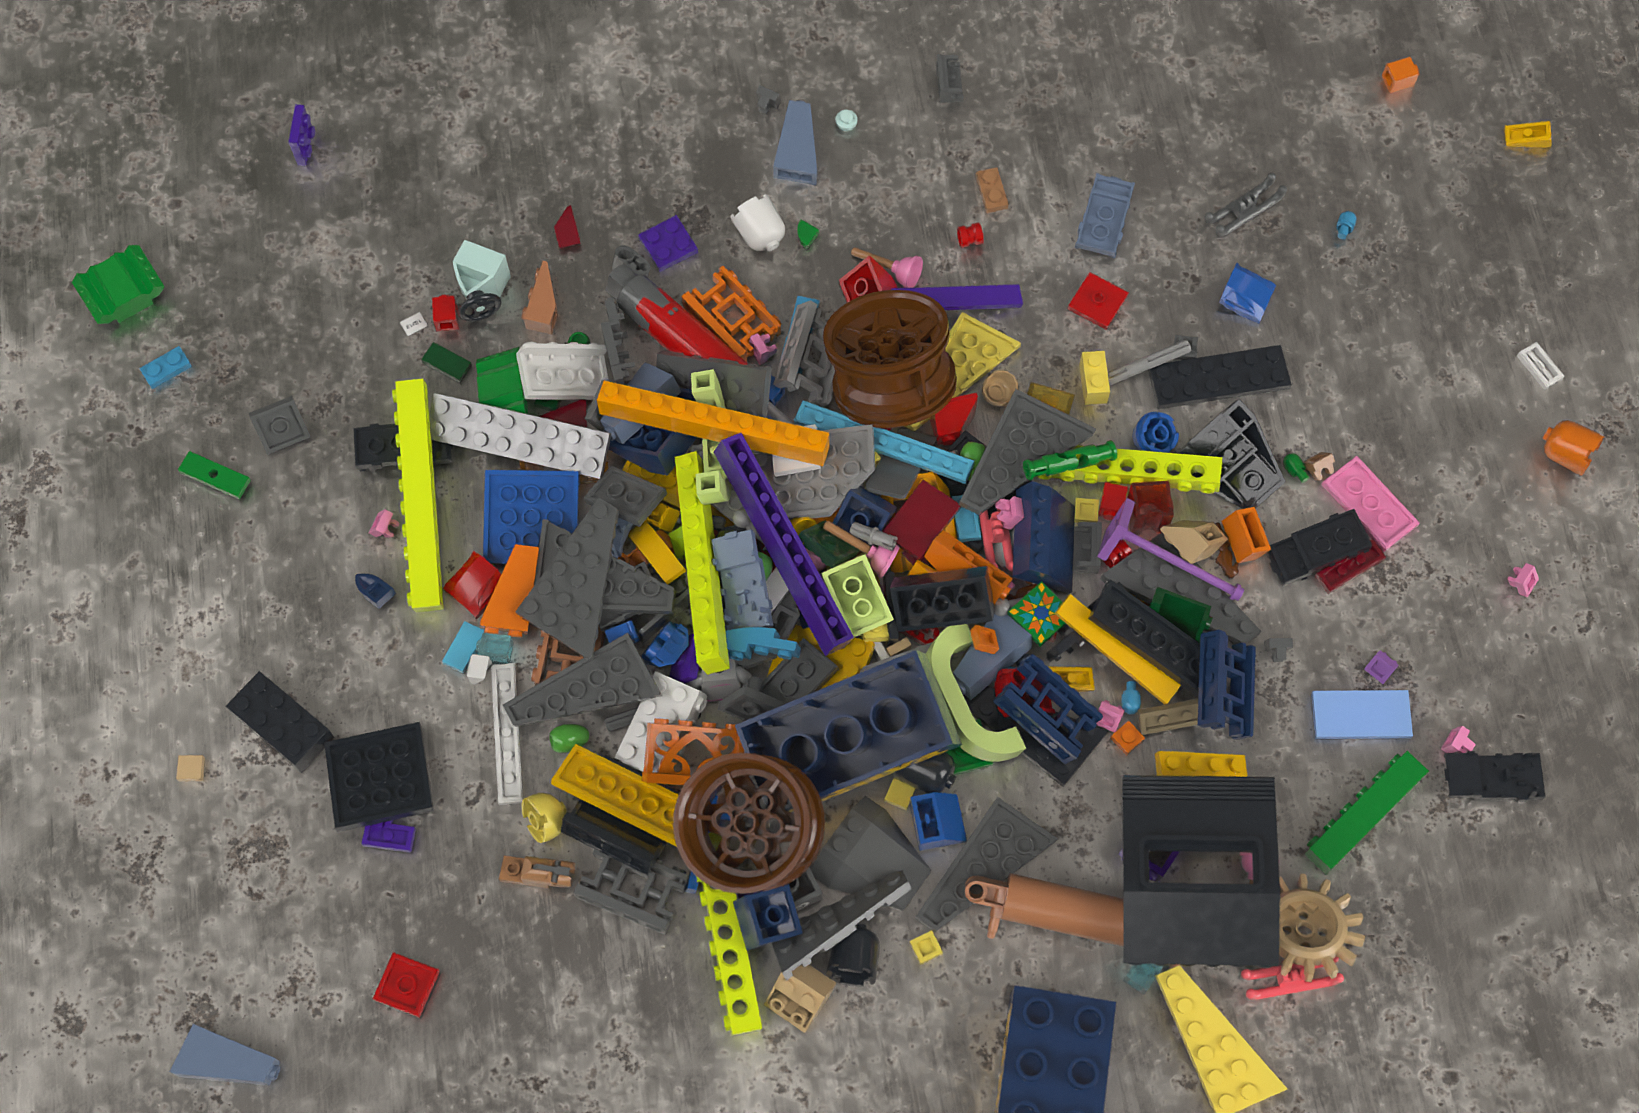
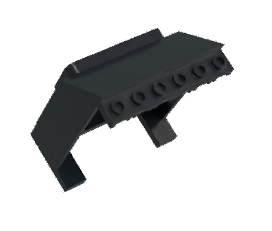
M1122 775L1123 962L1135 966L1143 964H1155L1157 966L1180 964L1186 967L1194 965H1206L1208 967L1231 965L1237 968L1245 966H1258L1260 968L1279 966L1280 877L1275 777ZM1149 852L1252 853L1253 884L1152 883L1149 881Z

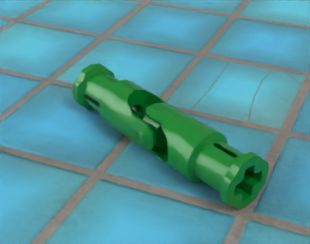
M1109 440L1106 444L1097 446L1091 444L1067 450L1063 453H1052L1044 455L1041 459L1030 461L1026 459L1023 462V471L1027 480H1033L1034 477L1040 475L1051 476L1067 470L1097 465L1100 461H1115L1117 459V449L1115 443ZM1077 454H1081L1079 460L1076 457Z

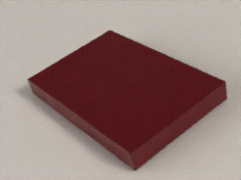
M922 480L883 532L896 536V545L921 561L933 540L945 530L961 509V506L958 505V502L925 480Z

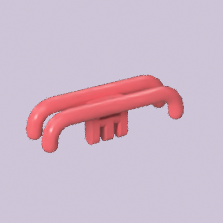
M997 508V512L991 514L990 520L988 510L979 515L985 558L999 568L995 561L993 543L1002 542L1006 568L1013 572V550L1010 531L1003 528L1002 521L997 519V515L1001 510Z
M1337 956L1333 959L1335 963L1339 960ZM1294 963L1292 964L1291 971L1286 976L1281 975L1282 964L1270 968L1243 969L1241 971V977L1244 980L1271 976L1277 977L1279 986L1256 990L1248 989L1246 997L1250 1000L1330 987L1344 980L1343 974L1337 973V976L1333 979L1328 976L1312 979V982L1304 981V966ZM1318 965L1314 967L1315 969L1323 967V965Z

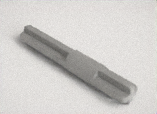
M1188 340L1180 341L1109 371V385L1118 383L1191 352Z

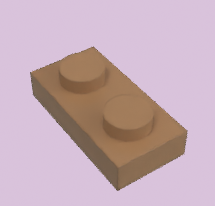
M998 168L977 171L976 179L986 213L1008 209V201Z

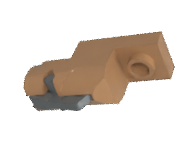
M504 856L499 880L500 882L547 889L549 886L571 888L573 880H571L569 874H575V862L525 856V858Z

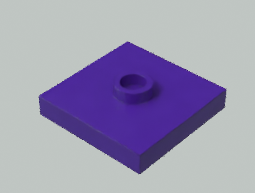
M694 633L688 636V646L676 662L671 664L669 674L670 678L684 684L697 679L699 670L696 660Z

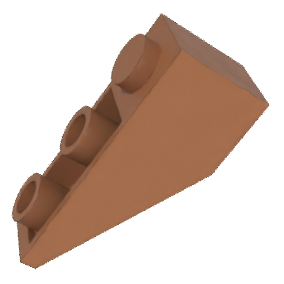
M543 261L541 268L536 270V283L534 288L531 287L529 290L528 300L530 301L528 307H524L522 311V320H524L526 329L552 335L558 318V311L548 263Z

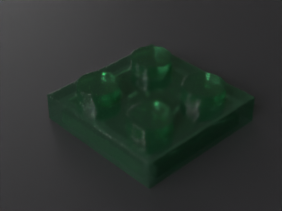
M826 520L801 531L799 538L804 547L815 553L825 565L831 568L856 557L859 552L857 548L826 531L823 528Z

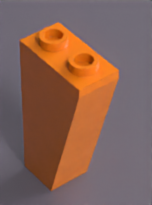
M945 530L933 540L924 555L937 572L987 566L994 604L999 598L1004 600L1011 591V588L1008 586L1013 578Z
M515 544L480 620V629H484V633L498 634L499 631L508 632V636L519 638L522 637V634H528L529 622L517 615L516 610L534 587L539 547Z

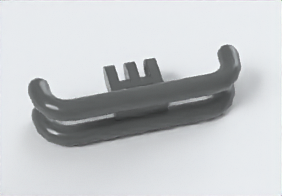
M1271 172L1260 185L1214 214L1207 212L1205 214V222L1213 224L1233 212L1237 219L1226 226L1218 225L1216 227V235L1220 237L1226 236L1278 203L1285 196L1287 187L1281 185L1273 196L1256 206L1259 195L1270 188L1276 179L1275 173Z

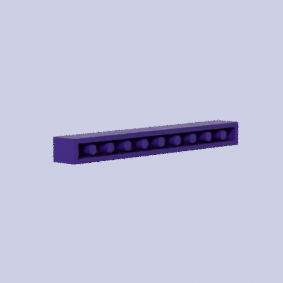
M742 433L721 440L714 450V454L822 652L827 656L845 648L854 639V636Z

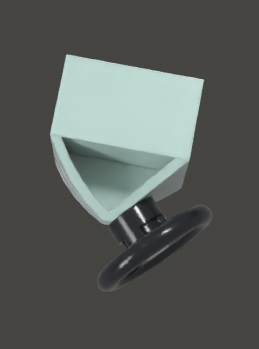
M464 240L453 260L454 271L460 290L467 299L460 306L458 314L464 321L475 322L492 316L500 309L502 304L500 296L511 275L504 254ZM468 307L473 309L471 315L465 314Z

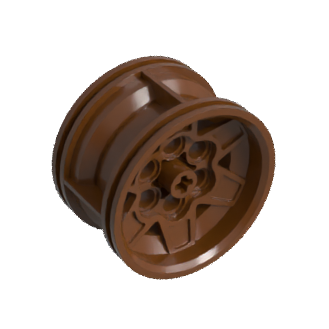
M884 290L855 298L832 314L824 327L823 341L827 358L834 366L835 371L832 380L835 402L843 415L862 425L872 424L876 428H895L923 421L938 413L949 403L956 391L957 377L953 359L945 350L949 342L950 330L948 317L942 305L935 299L919 292Z
M731 753L705 763L686 781L675 805L673 831L675 842L683 861L700 880L725 892L753 893L785 886L800 877L810 867L823 842L825 814L817 789L811 780L793 764L772 756L752 753ZM750 775L761 776L768 780L759 788H756ZM724 787L726 802L712 804L717 793ZM740 792L745 795V803L742 806H738L735 801L736 795ZM764 795L770 799V805L767 809H763L760 806V799ZM788 800L792 804L794 813L785 810ZM724 813H727L731 820L727 827H724L720 821ZM749 818H753L754 820L753 827H750L751 823L750 821H748ZM773 819H777L780 823V829L776 833H773L769 826ZM708 831L721 836L717 850H715L711 843ZM734 836L740 840V847L736 851L730 846V841ZM759 839L765 843V850L761 854L755 850V843ZM791 842L787 851L783 854L781 843ZM747 858H750L758 870H744L739 867Z

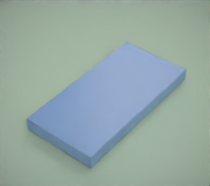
M1408 690L1312 691L1311 693L1315 739H1407L1413 737Z

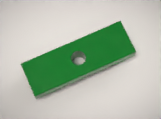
M191 451L187 453L178 468L179 473L239 500L251 481L248 476Z

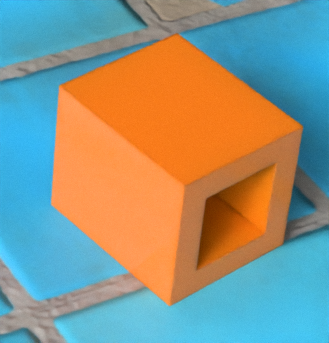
M1411 57L1386 64L1382 78L1389 92L1393 93L1414 86L1419 76V69L1413 63Z

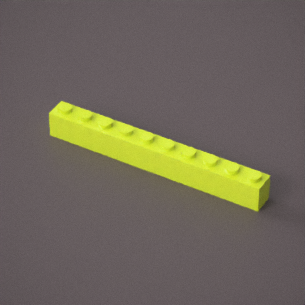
M424 379L395 381L396 389L392 390L393 401L397 403V411H394L395 425L399 426V433L396 434V445L398 448L400 447L401 456H397L398 469L402 470V478L399 479V489L404 495V501L400 502L402 515H405L406 523L402 524L403 537L407 538V546L404 547V558L408 560L409 569L405 570L406 582L410 583V592H407L408 606H412L416 613L444 610L427 384Z
M697 451L675 457L696 660L697 664L708 675L730 669L719 571L716 570V566L713 565L712 561L715 558L711 539H715L711 504L703 505L696 493V474L704 473V462Z

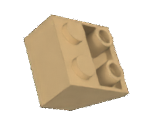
M1182 520L1163 526L1160 529L1166 541L1174 545L1179 550L1182 559L1190 564L1210 558L1228 540L1214 522Z
M801 964L792 971L793 976L787 981L781 972L764 1006L806 1033L827 1002L837 983L812 966L807 965L803 967Z

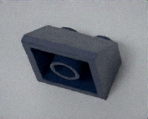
M859 486L856 489L849 490L833 524L850 533V528L854 522L870 528L877 527L879 531L883 532L897 507Z
M789 885L747 895L733 901L746 950L803 934Z

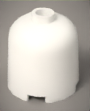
M766 194L760 200L757 197L747 200L738 207L739 212L736 215H731L733 224L747 245L753 250L772 251L780 245L779 242L785 235V225L771 199Z

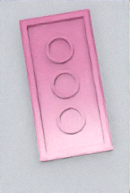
M1358 456L1350 460L1321 484L1346 512L1355 509L1366 533L1383 552L1420 524Z

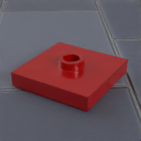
M1089 272L1068 305V310L1107 330L1128 297L1129 292Z
M393 952L372 999L420 1018L440 970Z

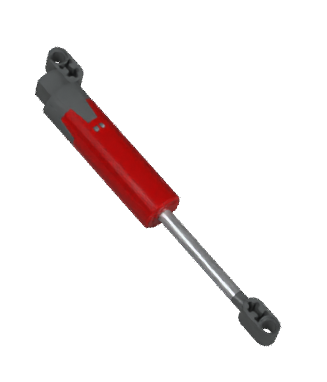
M626 245L616 248L612 263L613 271L609 274L606 291L617 300L616 304H618V307L668 351L683 353L685 356L690 357L698 355L703 359L711 357L737 361L743 365L748 364L648 278L651 267L642 256ZM771 402L768 403V419L796 425Z

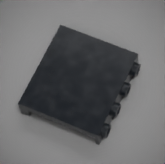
M604 756L605 759L642 776V771L633 769L616 758ZM658 784L678 795L681 790H676L666 784ZM582 799L578 801L572 812H567L562 819V833L647 876L668 842Z

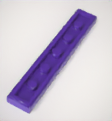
M1019 284L891 289L915 291L925 294L939 302L945 310L1021 308L1023 305Z

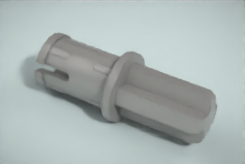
M854 522L850 528V533L853 536L868 541L869 545L875 544L890 551L896 545V536L879 531L877 527L870 528Z

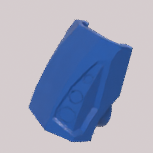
M1236 263L1219 303L1223 304L1227 309L1233 310L1241 317L1260 323L1276 285Z
M671 621L666 623L642 653L641 657L645 664L657 667L674 664L688 646V629L682 624H676Z

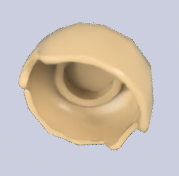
M1003 370L994 371L982 384V395L993 406L1007 405L1015 389L1018 390V382L1015 376Z

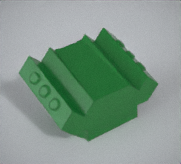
M128 245L124 252H115L107 260L90 266L86 273H77L72 280V284L97 324H108L114 320L120 323L153 305L152 299L159 296L165 287L139 245Z
M519 347L476 360L479 403L528 414L527 399L524 396L516 353L520 349Z

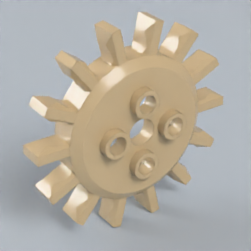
M1300 874L1297 882L1298 889L1289 890L1285 881L1280 877L1279 955L1285 959L1282 962L1281 975L1286 976L1291 971L1292 964L1294 963L1304 966L1306 982H1312L1315 973L1314 966L1323 965L1327 974L1333 979L1337 976L1339 970L1333 961L1336 956L1351 967L1355 963L1357 955L1343 945L1346 943L1362 947L1365 935L1350 932L1348 927L1361 925L1363 915L1362 913L1344 915L1342 909L1348 906L1351 896L1346 893L1335 901L1328 897L1330 880L1325 879L1320 885L1319 891L1307 888L1308 880L1306 874ZM1299 916L1306 917V920L1300 919ZM1301 926L1308 927L1311 930V934L1304 935L1299 932L1298 928ZM1283 930L1289 931L1290 934H1286ZM1318 932H1323L1326 936H1320Z

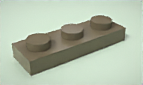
M1198 699L1137 710L1140 733L1145 735L1197 725Z

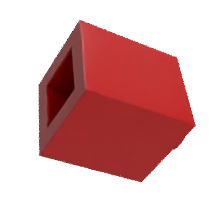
M440 295L439 297H432L433 323L436 331L459 330L458 305L455 296Z
M1105 482L1098 516L1112 521L1126 500L1128 487Z

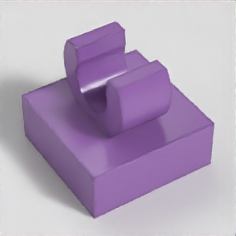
M1379 650L1364 670L1384 684L1399 665L1395 660L1393 661L1385 652Z

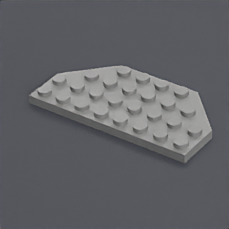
M872 424L820 430L829 432L830 447L824 466L817 470L775 477L772 454L751 450L789 520L798 517H830L842 505L849 490L858 488L875 471L874 428ZM703 444L691 446V452L697 451L703 460ZM732 485L729 501L711 504L732 522L736 511L745 510Z

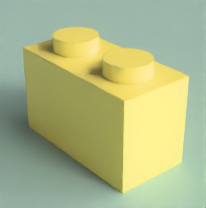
M1105 351L1082 352L1079 368L1084 405L1107 403L1110 395Z

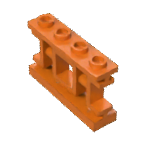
M721 266L719 272L713 274V281L716 285L704 295L696 288L692 290V293L687 291L681 296L682 305L685 310L747 362V357L754 355V348L749 344L750 337L757 333L759 336L769 334L770 341H772L775 335L777 337L781 335L782 324L776 315H771L767 311L765 304L760 299L756 300L752 296V292L747 285H742L738 281L736 274L731 269L727 270L724 266ZM727 285L733 293L724 299L720 293L726 289ZM714 300L717 305L711 309L710 314L703 306ZM735 303L745 316L731 325L721 313ZM756 315L763 323L753 329L749 323L755 319ZM742 330L746 336L740 340L739 344L733 336Z

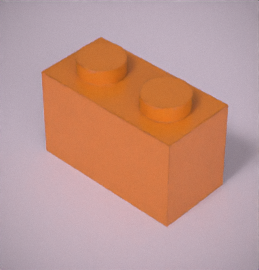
M1255 507L1236 510L1221 521L1237 563L1257 560L1271 550Z

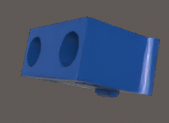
M632 621L605 630L609 643L626 633L630 634L634 644L641 641L636 626Z

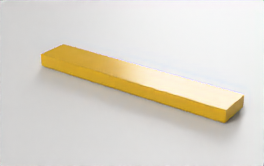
M1071 594L1068 595L1054 614L1164 705L1168 704L1181 685L1089 620L1088 617L1091 610Z

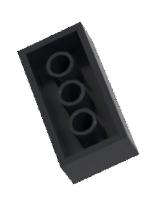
M987 566L893 577L890 590L899 632L993 621L995 608Z
M260 671L226 705V708L233 716L300 773L325 748L324 742L332 741L335 738L325 725Z

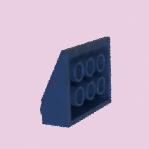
M680 388L681 393L676 397L696 402L691 389ZM644 425L623 444L616 440H610L608 450L649 472L668 476L675 467V457L684 455L698 437Z
M1032 481L1016 489V497L1022 499L1024 518L1014 527L1012 577L1039 584L1042 581L1048 588L1070 594L1073 587L1075 506L1052 487Z

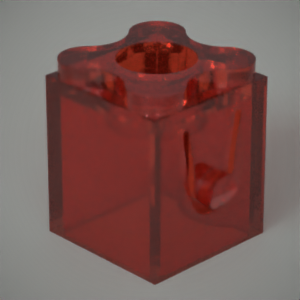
M1169 481L1132 483L1127 496L1128 499L1135 502L1129 521L1130 531L1136 535L1148 529L1161 533L1160 529L1171 524L1174 516ZM1142 508L1152 509L1146 512V514H1140V509Z

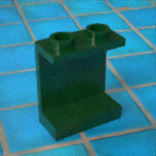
M1160 587L1156 588L1150 608L1198 643L1201 641L1203 630H1209L1213 619L1212 616H1209L1212 606Z

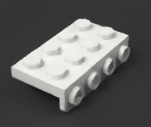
M549 342L547 344L525 343L516 353L525 399L593 400L601 381L609 380L604 354L607 352L606 345H599V343L578 344L576 342L568 344H558L557 342Z
M656 671L653 679L662 696L641 701L615 756L622 763L642 772L644 771L647 722L654 723V718L669 719V724L678 725V720L693 721L692 726H696V720L707 704V695ZM676 730L679 734V738L685 735L686 733L690 732ZM664 731L658 734L656 743L660 749L667 751L670 747L664 745L662 739L669 741L671 734ZM686 745L676 755L682 756L686 750ZM654 752L653 772H657L663 755ZM673 759L671 762L677 763L678 760Z

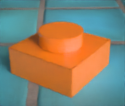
M975 625L970 630L975 650L995 654L999 650L995 630Z
M1128 721L1112 734L1110 739L1127 756L1145 740V737Z

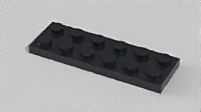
M1281 345L1167 362L1148 370L1158 410L1286 390L1292 386Z
M1109 580L1105 584L1088 619L1198 697L1200 643L1118 584Z

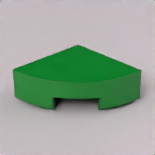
M801 219L798 223L797 234L801 245L805 249H808L819 235V229Z

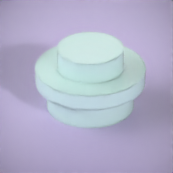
M842 110L836 115V124L841 130L850 131L857 124V116L851 110Z

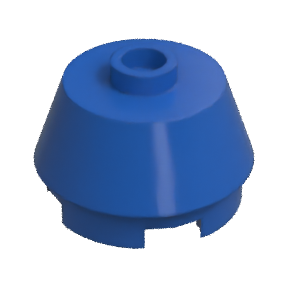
M1149 412L1142 416L1134 427L1132 434L1133 442L1137 449L1140 451L1169 453L1174 449L1179 439V432L1176 433L1173 418L1160 412Z

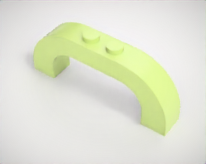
M714 369L691 373L692 394L696 402L725 408L722 390ZM702 438L704 473L696 474L697 497L703 505L727 502L731 496V483L714 454V450L720 442Z
M967 624L948 626L932 642L926 655L962 745L960 747L968 754L985 761L999 762L1017 757L1026 747L1016 727L1001 732H992L984 729L975 721L950 666L953 654L965 651L972 645L971 632Z

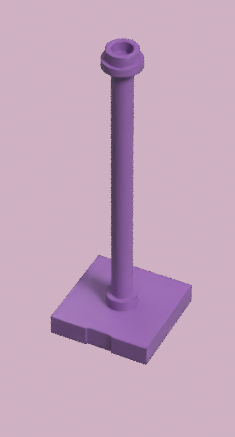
M1126 498L1105 530L1097 555L1098 558L1106 561L1119 540L1125 539L1230 594L1229 599L1239 601L1244 592V588L1237 583L1233 586L1128 531V524L1135 502Z

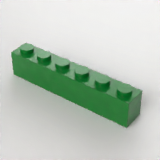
M1408 751L1402 756L1397 753L1388 762V765L1391 767L1386 772L1381 769L1372 778L1374 784L1370 788L1365 785L1356 794L1358 800L1353 805L1348 802L1339 811L1342 816L1337 821L1332 818L1323 827L1326 832L1321 837L1316 834L1306 844L1309 849L1304 855L1325 875L1429 772Z

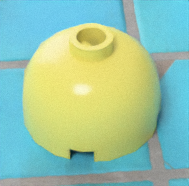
M548 793L533 794L522 800L523 818L528 817L531 825H527V828L538 843L550 841L561 833L562 819L567 813V809L562 801L559 802L557 798Z

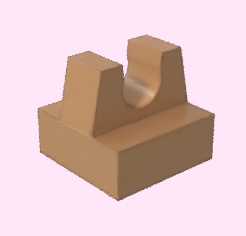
M1320 452L1303 461L1306 466L1305 470L1309 471L1317 481L1323 479L1321 475L1323 468L1326 474L1334 473L1333 463L1335 460L1332 453Z

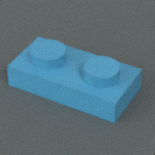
M180 346L139 369L150 387L154 389L191 368L192 365Z

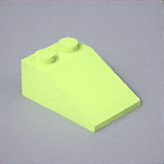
M865 554L821 573L829 593L854 637L894 620Z

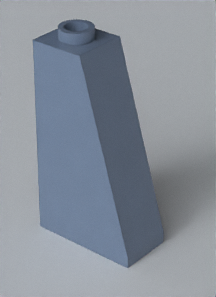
M789 100L773 166L774 178L817 185V164L811 104L804 101Z
M646 362L627 384L630 387L673 397L681 393L673 375ZM605 415L600 420L604 427L603 431L612 433L610 440H616L621 444L626 442L644 426V424Z
M994 614L993 621L986 622L984 625L986 628L995 630L999 650L995 654L975 650L974 644H972L953 672L962 694L970 700L992 683L1001 669L1009 668L1032 649V635L1008 615L997 616Z
M193 1024L170 1072L182 1078L269 1086L271 1081H275L278 1077L281 1067L279 1066L280 1061L274 1057Z

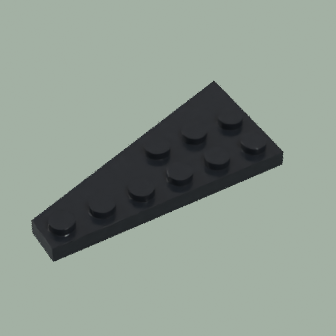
M987 686L972 700L963 695L972 715L976 719H980L993 732H1001L1016 727L1026 747L1021 754L1062 787L1066 785L1108 734L1107 730L1095 727L1089 732L1081 727L1075 736L1084 745L1080 749L1081 753L1076 759L1064 764L1010 716H1003L998 710L997 705L993 702L996 698L995 688ZM1055 711V714L1051 715V717L1054 719L1058 712ZM1069 717L1073 722L1076 721L1075 718ZM1062 724L1057 729L1064 736L1069 731Z

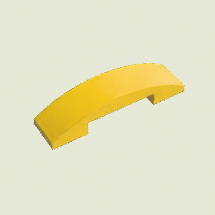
M646 521L640 527L635 526L630 530L628 534L629 539L641 551L667 585L686 572L672 551Z

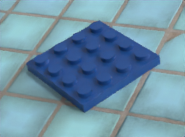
M485 470L483 557L491 564H506L515 544L539 547L543 519L549 520L554 525L562 529L564 528L572 534L578 526L579 471Z

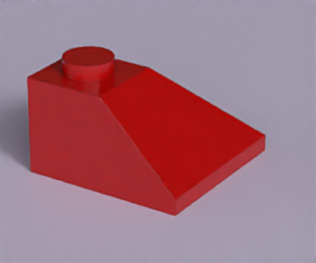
M871 256L865 258L838 280L847 303L869 293L897 288L894 278Z
M977 392L953 397L942 410L930 417L933 434L937 438V446L942 444L944 446L952 445L968 428L975 417L978 400Z

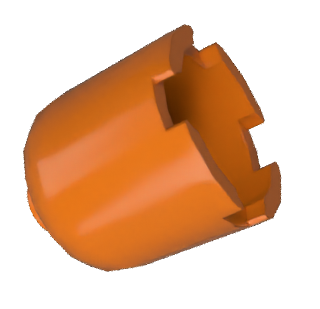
M1564 420L1559 422L1554 428L1549 427L1543 437L1546 440L1544 446L1545 454L1553 462L1582 476L1592 461L1588 458L1591 452L1594 453L1595 450L1598 451L1604 436L1573 421Z

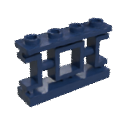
M1220 629L1201 634L1197 725L1202 728L1211 727V729L1215 730L1225 728V723L1229 724V736L1232 739L1253 737L1256 647L1239 643L1232 645L1231 649L1228 647V635ZM1227 677L1231 679L1230 694L1226 693Z
M1031 654L1024 658L1017 668L1025 676L1020 686L1016 687L1012 682L1004 686L1003 691L996 696L993 702L1061 762L1067 764L1079 756L1081 753L1080 749L1084 746L1075 738L1081 727L1089 732L1097 726L1096 723L1101 721L1103 715L1094 705L1089 704L1080 696L1076 689L1071 688L1064 682L1059 674L1047 667L1042 659ZM1034 678L1043 685L1039 691L1031 685ZM1025 692L1033 698L1030 705L1020 698ZM1045 696L1061 708L1054 719L1039 707ZM1070 709L1079 716L1075 722L1067 716ZM1060 724L1069 730L1066 736L1057 730Z

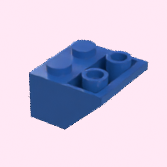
M934 792L910 797L909 805L919 851L967 842L957 794Z

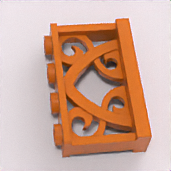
M654 718V723L647 722L642 781L646 783L685 785L691 776L690 767L683 757L676 754L695 739L700 741L712 755V757L703 760L697 769L712 759L722 756L720 751L727 749L729 744H721V738L725 736H730L735 742L734 749L729 754L744 753L735 727L736 724H725V728H716V723L702 722V726H692L693 721L678 720V725L669 724V719ZM676 730L690 732L686 733L685 735L679 738V734ZM664 731L671 734L669 741L662 739L664 745L670 747L667 751L660 749L656 743V737ZM703 732L717 734L713 737V740H711ZM654 752L663 755L657 772H653ZM673 759L678 760L682 764V769L678 772H675L673 769L674 765L677 764L671 762Z

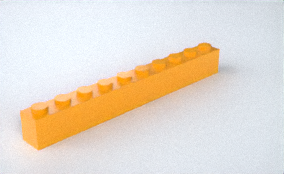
M605 380L597 398L599 414L716 442H721L723 439L742 433L751 450L819 466H824L830 447L829 432Z

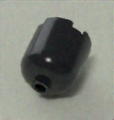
M944 752L897 771L895 778L925 794L941 793L945 788L950 789L957 776L953 775L955 761L950 754Z
M857 923L854 932L831 948L826 975L830 979L833 976L840 978L839 983L864 987V982L869 981L871 985L876 982L880 941L874 932L867 929L866 925Z

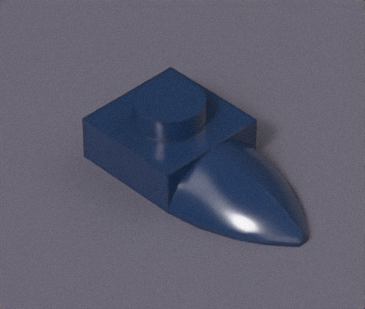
M365 573L355 575V583L358 590L367 601L378 609L396 594L393 587L375 575Z

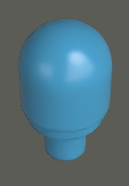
M1345 211L1339 216L1337 222L1338 238L1346 239L1347 234L1354 230L1357 218L1353 212Z
M1134 681L1126 683V690L1123 691L1121 696V706L1127 714H1135L1141 707V695L1136 690V682Z

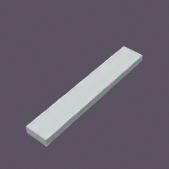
M515 663L491 665L498 804H519L523 800L519 726H513L503 707V704L517 697Z

